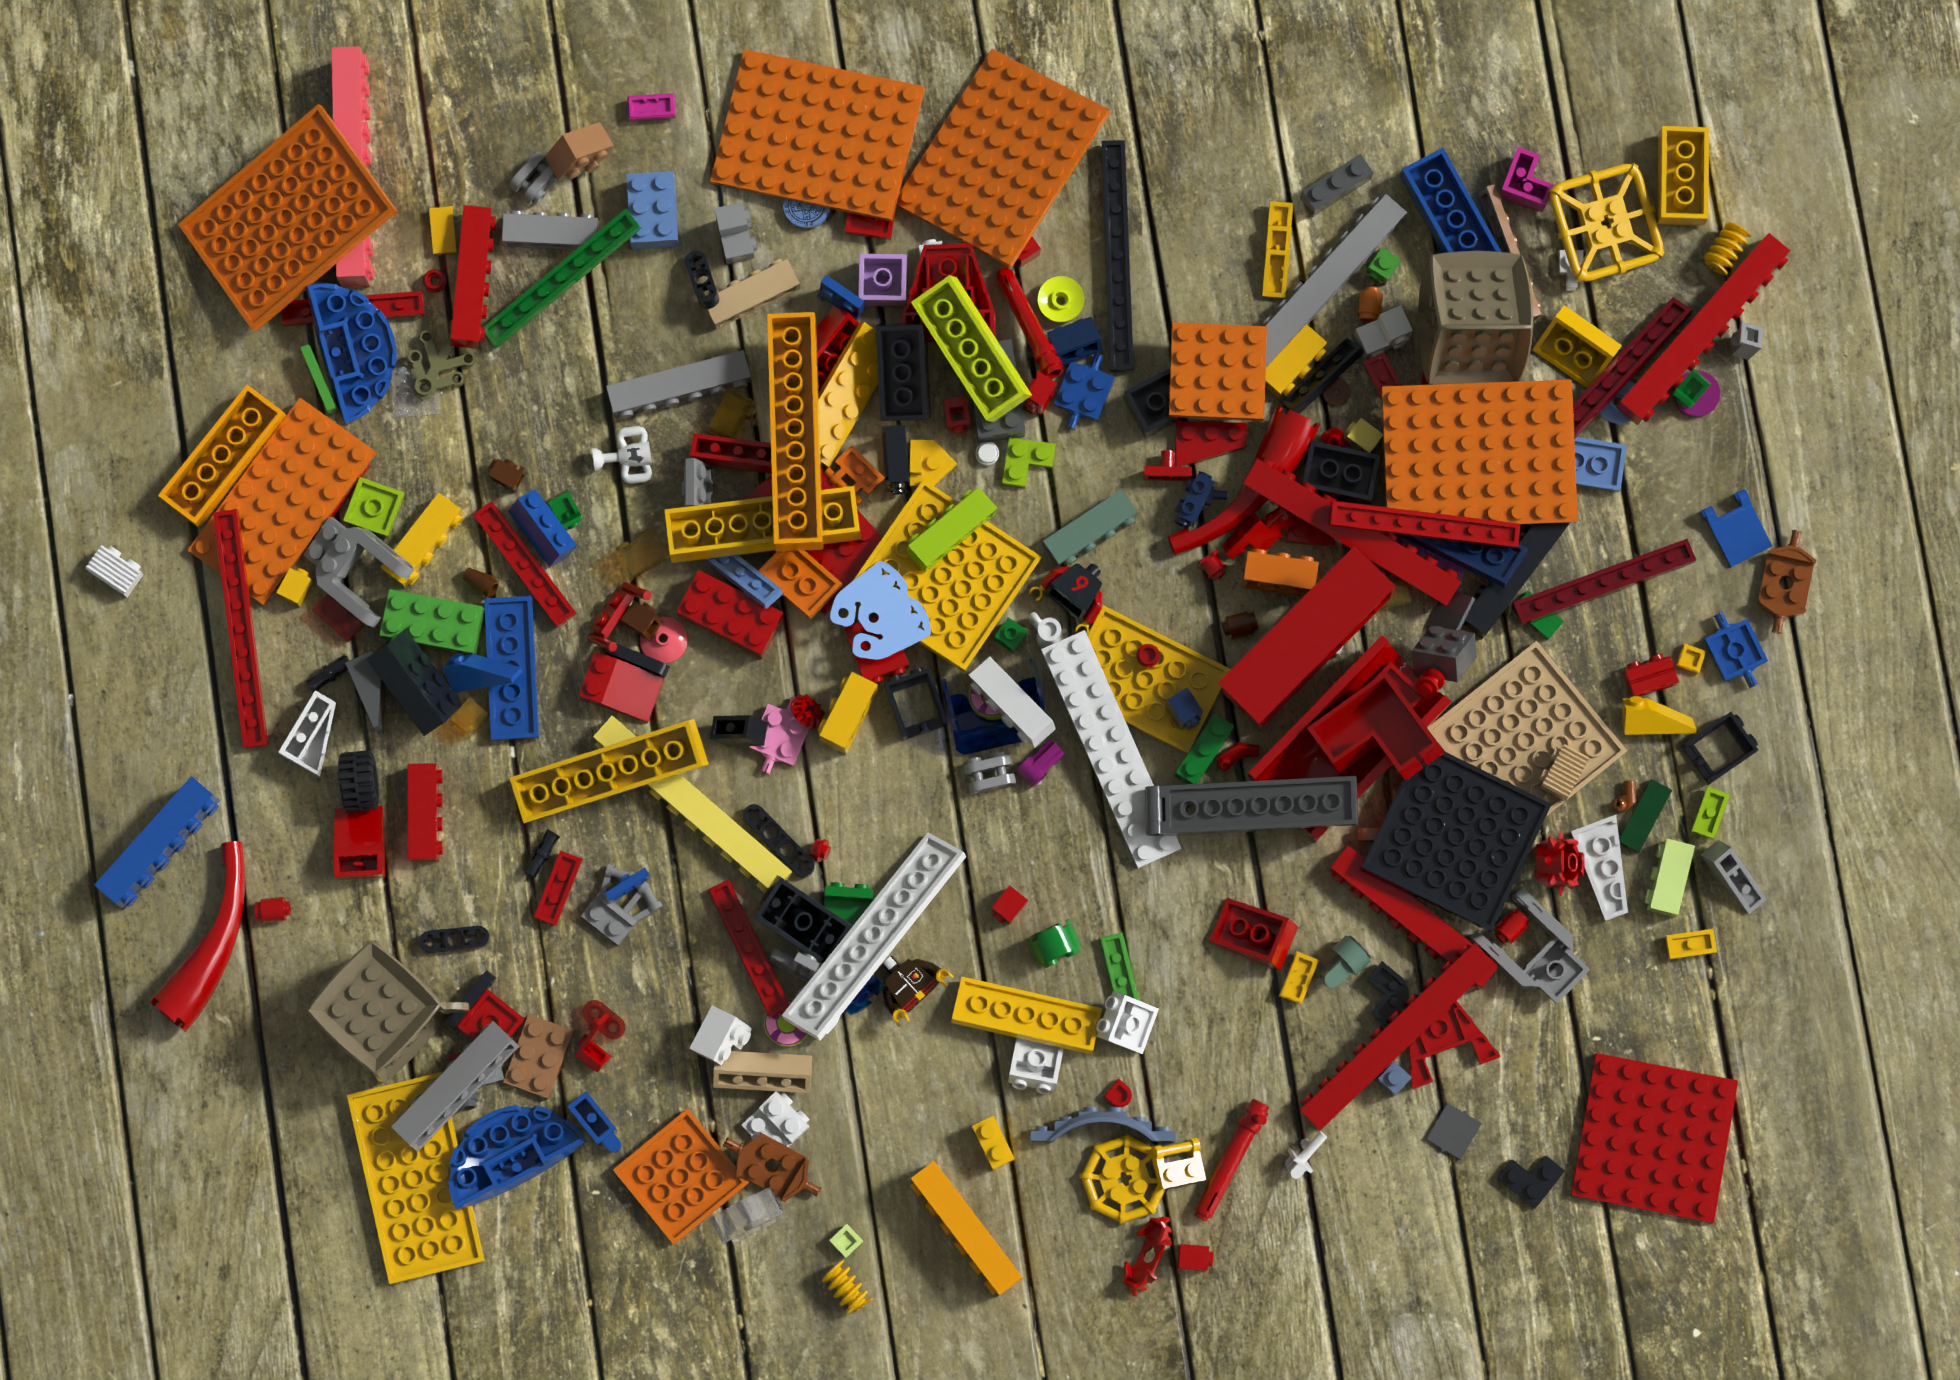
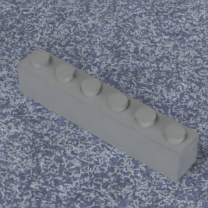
M742 350L607 385L606 387L614 417L626 419L632 417L633 413L638 411L649 413L655 411L656 407L661 405L672 407L678 405L679 401L684 399L695 401L701 399L702 395L707 393L718 395L730 387L741 389L748 386L747 383L752 381L745 353Z
M492 1021L490 1025H486L480 1031V1035L473 1042L464 1047L463 1053L456 1060L451 1061L439 1077L431 1081L429 1088L413 1100L412 1105L405 1113H401L395 1119V1123L391 1127L418 1152L513 1054L519 1045Z

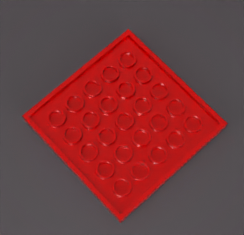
M1595 1053L1570 1196L1714 1223L1738 1080Z

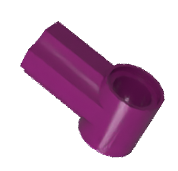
M1049 740L1033 757L1027 758L1017 768L1016 772L1033 788L1047 775V771L1064 756V753L1056 743Z

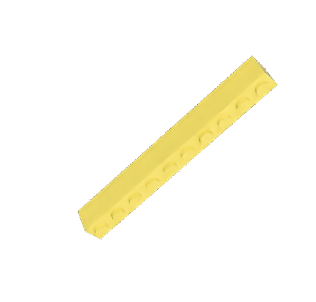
M613 716L593 736L596 741L595 747L598 749L637 737ZM678 774L647 784L650 788L648 792L656 800L659 801L662 798L668 803L666 808L676 817L679 814L686 819L684 824L693 832L698 829L704 835L702 839L713 848L716 845L722 850L720 855L729 863L735 861L740 866L738 871L749 879L752 876L758 881L756 886L763 893L767 891L777 875L787 881L793 874L787 866L682 775Z

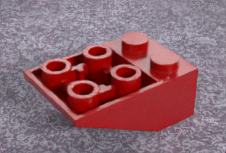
M378 806L376 810L348 813L345 808H335L333 857L334 877L337 880L386 878L383 806Z

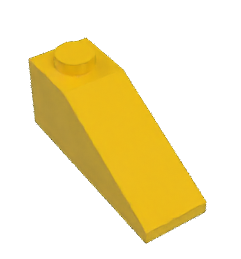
M1639 696L1623 698L1621 724L1625 735L1696 733L1692 717L1648 698Z

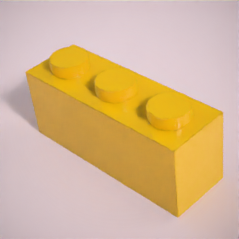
M1306 324L1266 367L1265 387L1278 399L1282 394L1287 396L1296 386L1293 382L1298 377L1303 379L1311 370L1309 365L1314 360L1318 362L1326 354L1327 342Z

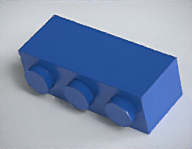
M536 489L517 498L509 509L508 513L549 568L566 559L577 546Z

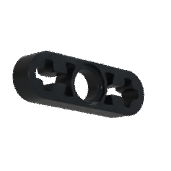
M701 251L690 252L685 258V264L697 300L702 308L711 309L719 303L720 298L707 259ZM698 261L700 265V268L696 269L694 262ZM702 276L708 277L704 283L696 282ZM707 290L710 294V298L706 299L704 294V291Z
M617 644V649L614 652L604 648L602 650L603 653L663 678H666L670 668L669 665L620 644Z
M483 926L430 930L421 935L419 943L421 948L428 953L479 949L488 945L490 934ZM469 931L468 936H475L476 931H480L481 934L485 935V938L481 939L479 944L474 939L468 940L470 945H465L466 936L464 932ZM459 933L461 935L462 941L458 946H451L449 944L448 937L450 934ZM440 934H444L443 940L446 947L441 948L442 943H434L433 948L424 944L430 935L437 940L441 939Z
M488 970L485 971L460 1002L469 1003L470 1011L484 992L491 987L497 977ZM468 1012L451 1013L443 1025L453 1032Z

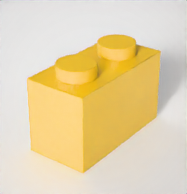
M994 1115L972 1125L973 1132L992 1171L1015 1160Z

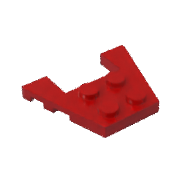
M1457 1001L1409 1046L1412 1090L1433 1082L1425 1061L1426 1057L1467 1042H1471L1479 1065L1501 1057L1499 1052L1491 1045L1487 1037L1478 1029Z

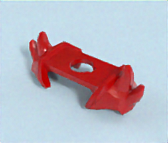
M1168 1217L1150 1218L1136 1233L1137 1236H1146V1239L1135 1265L1131 1267L1128 1261L1124 1262V1280L1122 1282L1134 1297L1138 1296L1137 1290L1146 1291L1145 1285L1147 1283L1152 1284L1157 1279L1154 1275L1155 1269L1165 1246L1172 1244L1171 1238L1168 1236V1233H1171L1172 1230L1166 1226V1223L1170 1221ZM1154 1248V1259L1147 1263L1145 1255Z

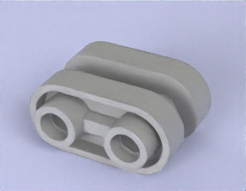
M540 151L536 152L526 162L509 184V187L516 193L524 189L526 192L523 199L529 204L534 202L540 203L546 195V189L550 185H556L559 181L551 166L547 167L544 165L546 158ZM537 172L541 173L533 184L529 182Z
M998 752L991 754L990 759L981 760V757L967 760L968 764L963 766L965 776L973 775L974 782L968 784L969 793L979 794L1015 785L1014 774H1007L1005 769L1012 765L1010 755ZM996 770V777L983 779L982 773Z

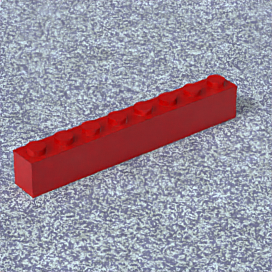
M1349 845L1330 867L1329 871L1332 872L1330 876L1336 882L1347 884L1351 888L1349 891L1358 899L1363 897L1369 902L1368 907L1375 913L1380 914L1382 912L1388 917L1387 922L1396 929L1401 927L1407 932L1406 937L1413 943H1421L1426 947L1424 951L1433 959L1438 957L1445 964L1449 960L1454 963L1460 957L1457 953L1467 943L1470 946L1473 945L1407 891L1360 869L1365 858ZM1493 961L1495 964L1470 988L1474 990L1476 987L1480 990L1499 965Z

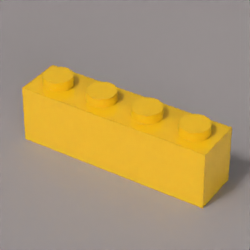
M438 492L394 549L396 553L415 568L408 579H405L394 573L385 564H382L380 567L382 571L405 588L408 584L413 585L420 575L418 571L423 565L426 567L434 557L432 553L437 547L441 548L449 538L447 536L452 528L456 529L462 522V510Z

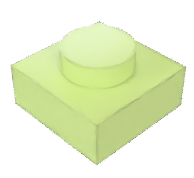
M848 1224L829 1240L845 1258L864 1242Z

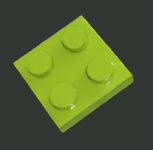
M359 477L343 521L344 523L368 529L373 533L389 538L405 493Z

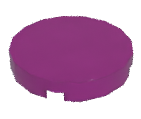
M1696 370L1711 383L1710 387L1691 408L1688 406L1683 407L1676 401L1675 404L1683 414L1699 418L1714 411L1720 401L1721 391L1718 382L1712 375L1705 371ZM1686 372L1682 376L1686 378L1690 372Z

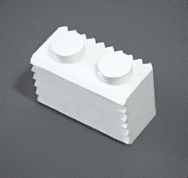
M101 545L85 569L128 598L144 575L139 571L141 566L131 559L126 562L120 558L122 553L112 546H109L107 549Z

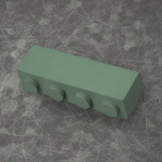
M1121 489L1043 540V547L1058 568L1062 565L1070 566L1077 560L1076 556L1082 552L1085 555L1090 553L1097 547L1095 545L1102 539L1106 542L1115 536V530L1122 526L1125 529L1136 521L1134 518L1137 517L1138 512Z

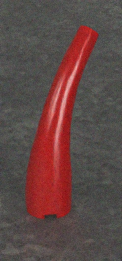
M1277 406L1252 464L1256 458L1262 460L1263 457H1266L1276 463L1274 468L1280 472L1286 469L1293 473L1308 451L1310 443L1314 440L1320 425L1318 423L1313 424V426L1309 425L1311 419L1291 410L1285 414L1281 413L1283 408ZM1242 484L1237 498L1211 521L1192 531L1185 528L1168 536L1174 555L1176 556L1198 548L1228 533L1246 521L1254 512H1257L1269 499Z
M239 841L221 844L222 866L226 867V882L222 904L213 927L149 1000V1003L153 1006L158 1002L156 1007L160 1009V1013L177 1027L183 1023L181 1029L184 1032L196 1021L211 999L227 967L237 939L245 893L243 843Z

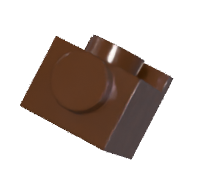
M494 458L488 467L490 479L514 493L527 472L522 466H520L519 470L516 469L518 466L508 459H505L503 462L500 459Z

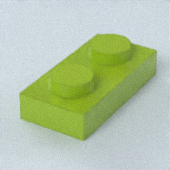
M1707 786L1690 832L1714 840L1730 794Z

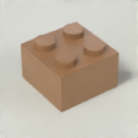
M601 122L563 134L545 158L558 180L564 178L570 180L577 177L581 172L591 173L598 169L599 163L608 157L607 153L614 145Z

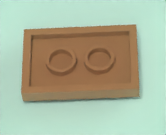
M528 1014L518 1041L519 1047L513 1054L503 1083L549 1099L574 1030Z

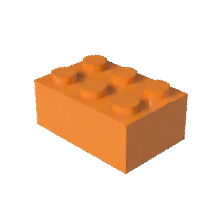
M1253 549L1252 552H1247L1241 582L1242 588L1304 597L1316 585L1319 562L1314 561L1312 557L1300 556L1299 559L1290 558V554L1277 552L1276 555L1266 554L1267 551L1262 549Z

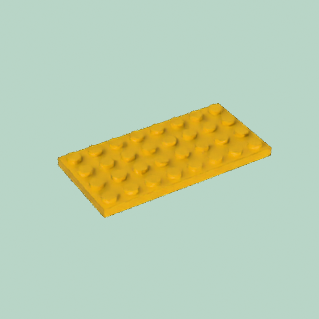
M442 1072L347 1095L389 1284L485 1261L473 1206L456 1210L449 1191L450 1161L455 1147L459 1146L453 1118L451 1117L418 1152L391 1127L395 1123V1119L401 1113H405L412 1105L413 1100L417 1096L422 1095L429 1088L431 1081L439 1077Z

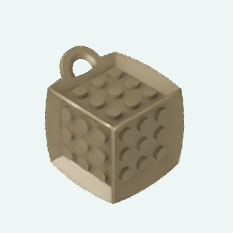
M1459 251L1431 255L1423 273L1418 300L1419 350L1427 383L1436 385L1520 381L1525 368L1530 363L1529 355L1533 335L1532 292L1523 256L1494 251Z
M373 940L361 948L336 972L309 1005L307 1015L339 1047L373 1073L379 1082H386L423 1048L448 1015L451 1013L468 1012L469 1003L442 1002L414 973L383 949L378 941Z

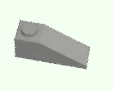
M1717 840L1701 854L1713 874L1747 914L1753 912L1767 900L1731 846Z

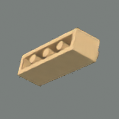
M779 259L769 264V268L763 271L760 269L755 270L748 275L747 279L732 281L727 285L726 289L720 292L717 290L720 298L719 303L711 309H706L717 330L800 290V283L788 259L784 261ZM709 293L705 296L706 299L710 298Z
M731 1051L730 1056L723 1062L722 1066L714 1062L713 1088L810 1093L812 1056Z

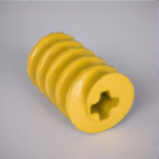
M1732 222L1725 224V230H1721L1719 233L1720 237L1714 241L1715 245H1711L1709 252L1704 256L1705 264L1711 270L1723 276L1728 274L1724 267H1733L1729 259L1734 261L1738 259L1734 252H1743L1739 244L1747 246L1748 242L1744 237H1751L1749 232L1743 227Z
M843 1260L825 1274L822 1282L831 1281L827 1289L829 1291L837 1289L833 1297L835 1299L843 1297L839 1305L841 1307L849 1305L845 1311L846 1314L856 1313L873 1298L864 1299L868 1291H858L862 1283H852L856 1275L847 1276L850 1267L841 1268Z

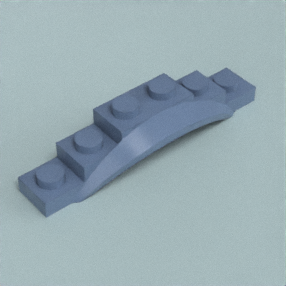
M1083 1107V1112H1078V1117H1059V1121L1054 1122V1131H1050L1048 1126H1036L1035 1131H1030V1142H1054L1063 1133L1080 1125L1113 1123L1140 1131L1150 1139V1142L1176 1141V1131H1170V1127H1156V1131H1152V1122H1146V1117H1128L1127 1112H1122V1107H1108L1107 1112H1098V1107Z

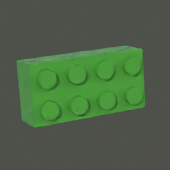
M389 589L380 637L388 641L404 629H407L419 647L455 654L477 655L485 609L482 606Z

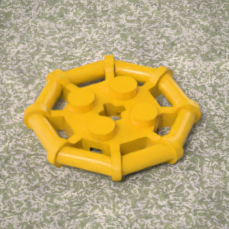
M1125 1133V1136L1101 1144L1096 1143L1093 1146L1094 1149L1083 1172L1079 1174V1179H1082L1090 1203L1089 1208L1092 1211H1098L1118 1221L1119 1225H1124L1125 1222L1149 1214L1154 1215L1166 1189L1159 1190L1157 1179L1150 1178L1145 1165L1148 1161L1152 1160V1146L1131 1137L1128 1133ZM1124 1146V1154L1109 1158L1105 1153ZM1129 1146L1148 1156L1140 1160L1130 1155ZM1100 1157H1102L1106 1163L1100 1175L1092 1174ZM1125 1172L1126 1175H1131L1132 1179L1129 1180L1128 1186L1118 1182V1179L1121 1178L1120 1173ZM1092 1180L1100 1181L1104 1195L1099 1199ZM1149 1184H1157L1148 1202L1143 1196ZM1109 1198L1119 1203L1120 1212L1102 1202ZM1140 1200L1144 1205L1125 1212L1126 1204Z

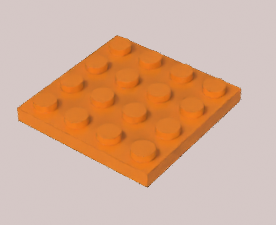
M1172 322L1169 417L1264 421L1267 326Z
M688 1108L613 1169L673 1245L678 1243L749 1184L742 1176H736V1166Z

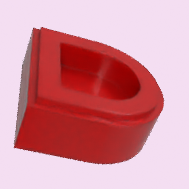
M1118 1079L1104 1094L1103 1098L1112 1106L1123 1108L1130 1103L1132 1093L1130 1088Z

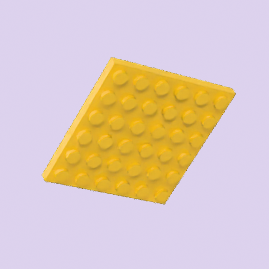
M923 479L855 579L879 561L885 562L896 569L907 584L908 597L917 600L923 606L929 618L930 636L918 643L962 672H965L1042 557L987 521L924 573L906 553L909 545L907 542L915 534L921 535L924 533L928 523L933 519L937 521L944 516L943 512L950 505L954 504L956 506L959 502ZM882 568V575H889V573L885 572ZM895 581L893 587L900 590V587L897 586V581ZM911 606V613L917 614L918 612L914 611L913 606ZM921 621L918 628H921L924 631V628L922 627L923 622Z

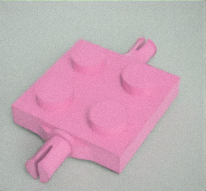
M791 696L787 709L778 708L771 704L767 705L761 719L768 722L764 746L749 747L760 752L766 758L760 770L765 772L767 764H769L766 774H770L774 762H783L794 766L809 728L800 724L791 711V701L795 698L794 696Z

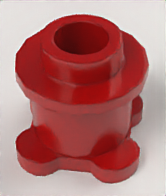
M1217 550L1200 560L1197 565L1199 568L1202 567L1208 574V580L1213 578L1216 581L1226 574L1225 569L1227 565L1221 562Z

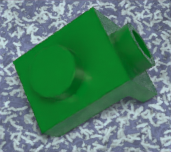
M1693 369L1673 391V394L1676 396L1674 399L1681 406L1691 408L1710 387L1711 383Z
M568 489L547 500L554 515L564 528L572 529L580 524L583 516Z

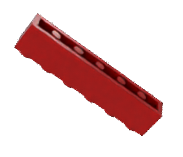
M463 205L450 346L479 349V341L484 342L485 327H481V319H486L487 305H483V297H488L490 284L485 282L486 274L490 275L492 262L487 260L488 252H493L494 238H489L490 230H495L496 216H491L492 208Z

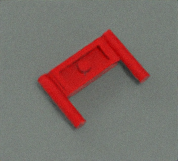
M628 582L622 583V590L616 589L608 597L602 611L595 616L594 623L590 627L594 632L587 635V640L614 652L617 649V644L606 639V637L608 638L634 599V595L644 600H649L651 598L650 591Z

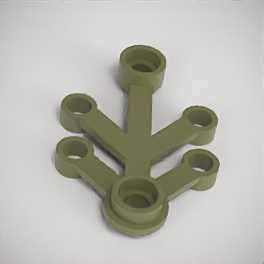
M452 320L449 324L450 335L438 355L433 343V333L429 330H424L420 333V342L425 346L431 366L426 375L421 364L423 360L422 353L418 350H412L408 354L409 363L413 365L417 378L413 383V393L419 399H430L434 396L437 389L448 386L461 387L464 383V376L460 372H453L449 377L436 379L439 372L460 366L470 368L476 362L475 355L471 352H465L462 356L447 360L454 346H450ZM424 335L431 336L429 341H424L422 338ZM412 355H419V360L413 361L411 359ZM469 356L473 360L470 363H466L464 358ZM455 376H459L461 381L455 383L452 379ZM423 385H427L429 390L423 392L420 388Z

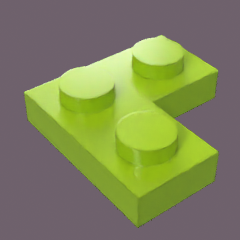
M1009 437L1002 485L1026 488L1029 465L1052 469L1056 444Z

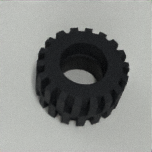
M371 750L341 753L338 759V776L342 804L346 812L376 810L379 804V784L373 753Z

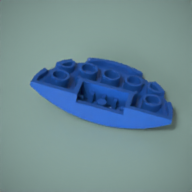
M337 284L308 285L309 304L319 349L335 401L345 424L370 412L371 408L388 391L391 385L390 380L393 369L396 367L397 352L395 338L382 311L369 302V299L353 289L349 290L340 287Z
M514 1105L488 1113L465 1132V1137L459 1146L454 1149L450 1161V1180L448 1181L452 1202L456 1210L509 1191L562 1161L586 1143V1140L572 1122L568 1119H563L554 1114L552 1110L544 1107L534 1106V1108Z

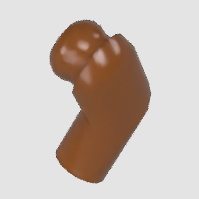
M1634 780L1624 781V794L1613 802V808L1619 813L1628 811L1636 803V781Z

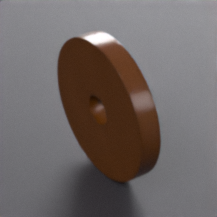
M1337 378L1322 392L1323 399L1331 406H1341L1350 397V387L1346 381ZM1338 390L1339 394L1336 395L1333 391Z

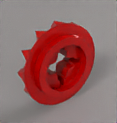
M808 694L797 695L791 701V711L796 720L810 729H816L820 726L825 712L820 709L821 704H817L815 698L810 699Z

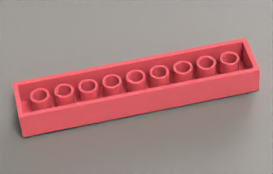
M360 46L331 47L333 122L369 170L368 165H372L371 151H369L367 143H371V129H368L367 120H371V110L366 97H370V84L367 83L366 75L370 74L369 60H367L366 54L362 53ZM369 236L336 263V277L341 287H370V280H374V266H371L370 257H374V246Z

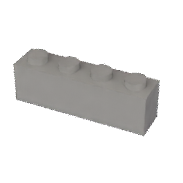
M510 211V214L504 213L502 242L504 247L576 250L599 231V220L590 214L571 217L568 213H557V216H547L545 212H534L533 215H526L522 211Z

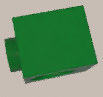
M1008 617L995 635L994 641L1014 654L1026 638L1028 631Z

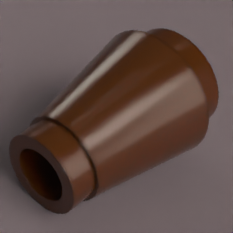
M470 567L465 570L462 579L482 597H492L499 586L495 576Z

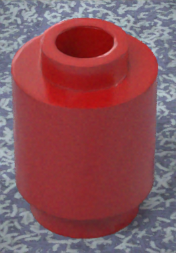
M285 897L261 899L260 902H255V917L257 921H262L263 923L286 921L287 916L291 915L290 901H285Z
M1515 909L1513 912L1509 911L1494 927L1496 931L1494 935L1503 944L1507 942L1512 944L1527 929L1526 925L1530 921L1518 909Z

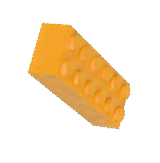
M246 385L159 493V498L200 529L253 462L284 420L286 414L249 385Z
M932 1161L911 1178L912 1184L910 1188L918 1198L924 1197L927 1201L925 1208L933 1218L936 1215L940 1218L942 1223L939 1226L947 1237L952 1234L957 1242L954 1246L962 1256L968 1255L971 1259L969 1266L977 1276L979 1274L984 1276L987 1280L984 1282V1285L991 1295L997 1293L1000 1296L1023 1278L935 1161Z

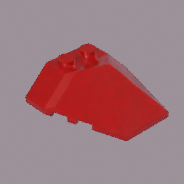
M972 244L924 245L915 271L916 275L912 288L910 287L906 307L902 312L901 323H923L911 302L950 275L958 278L996 337L995 311ZM927 328V342H936Z

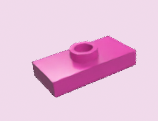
M674 93L627 96L629 121L676 118Z

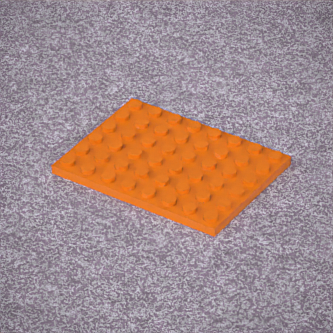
M744 49L710 182L714 185L892 222L925 87Z
M991 49L899 192L896 207L964 243H971L973 248L1012 268L1109 116L1110 111L1108 108Z
M317 104L178 223V225L251 330L256 332L304 292L308 285H312L398 211L323 106Z
M1572 379L1381 387L1386 507L1519 524L1578 522Z

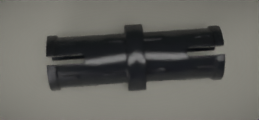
M343 654L329 665L325 664L322 666L318 673L306 679L305 682L310 690L314 693L330 681L332 683L336 681V677L348 670L345 662L350 661L349 658Z
M547 829L537 847L534 846L533 854L523 868V871L536 878L545 861L550 859L551 856L549 854L560 836Z

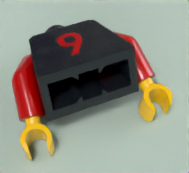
M1077 563L1072 567L1063 566L1052 569L1042 579L1039 587H1032L1029 590V595L1031 596L1034 591H1040V596L1035 600V602H1040L1044 598V591L1047 590L1045 594L1078 621L1084 620L1082 624L1076 627L1075 633H1077L1079 627L1084 626L1087 629L1086 634L1088 636L1090 624L1095 622L1102 610L1103 594L1100 591L1102 582L1097 578L1101 570L1093 563L1089 564L1086 569Z

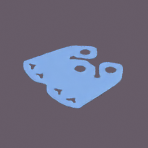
M882 561L877 562L842 589L835 597L830 613V619L833 623L845 627L850 626L854 623L855 603L860 602L858 620L864 629L874 634H882L883 638L881 640L863 633L855 636L853 653L860 658L875 660L886 658L930 636L931 633L929 618L923 606L917 600L908 597L907 584L898 571ZM882 568L885 572H888L889 575H882ZM895 581H897V586L900 587V590L893 587ZM911 606H913L914 611L918 612L917 614L911 613ZM841 608L848 610L849 615L846 618H841L838 615V611ZM870 613H877L879 620L872 623L869 621L868 616ZM921 621L923 622L922 627L924 628V631L921 628H918ZM868 641L871 644L870 650L863 651L860 647L861 643Z

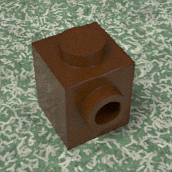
M635 600L628 606L621 618V621L628 628L649 641L663 623L654 613L655 609L645 602L641 605Z

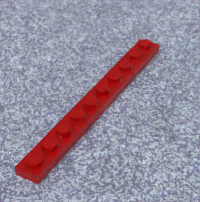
M239 510L213 512L243 748L268 746Z

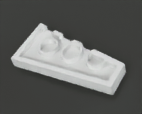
M1616 815L1571 831L1573 838L1579 843L1576 845L1578 851L1584 854L1585 870L1605 921L1627 914L1628 908Z

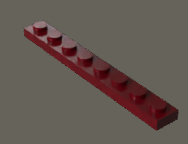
M1672 297L1573 403L1574 440L1692 314V309Z
M1688 539L1514 601L1512 606L1522 626L1695 563L1697 559Z

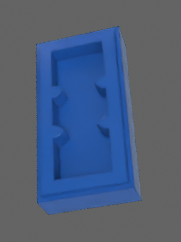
M644 867L632 876L626 874L618 879V885L604 894L609 902L613 903L650 879L651 876Z

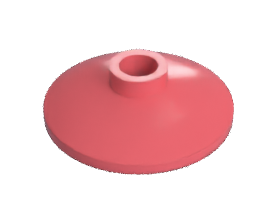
M659 617L663 621L662 625L650 641L640 635V645L646 656L667 664L676 661L683 655L687 647L688 638L686 630L680 622L671 617ZM661 635L668 637L665 643L659 641Z

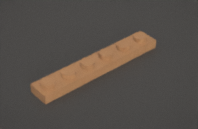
M1495 184L1486 186L1478 193V197L1492 236L1501 252L1520 255L1517 239L1512 234L1509 225V217L1501 203V195L1497 191ZM1529 278L1534 321L1542 314L1540 303L1536 300L1533 292V283Z

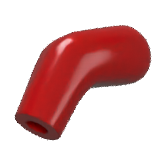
M1243 742L1235 743L1218 756L1217 766L1219 769L1227 771L1241 758L1258 757L1260 746Z

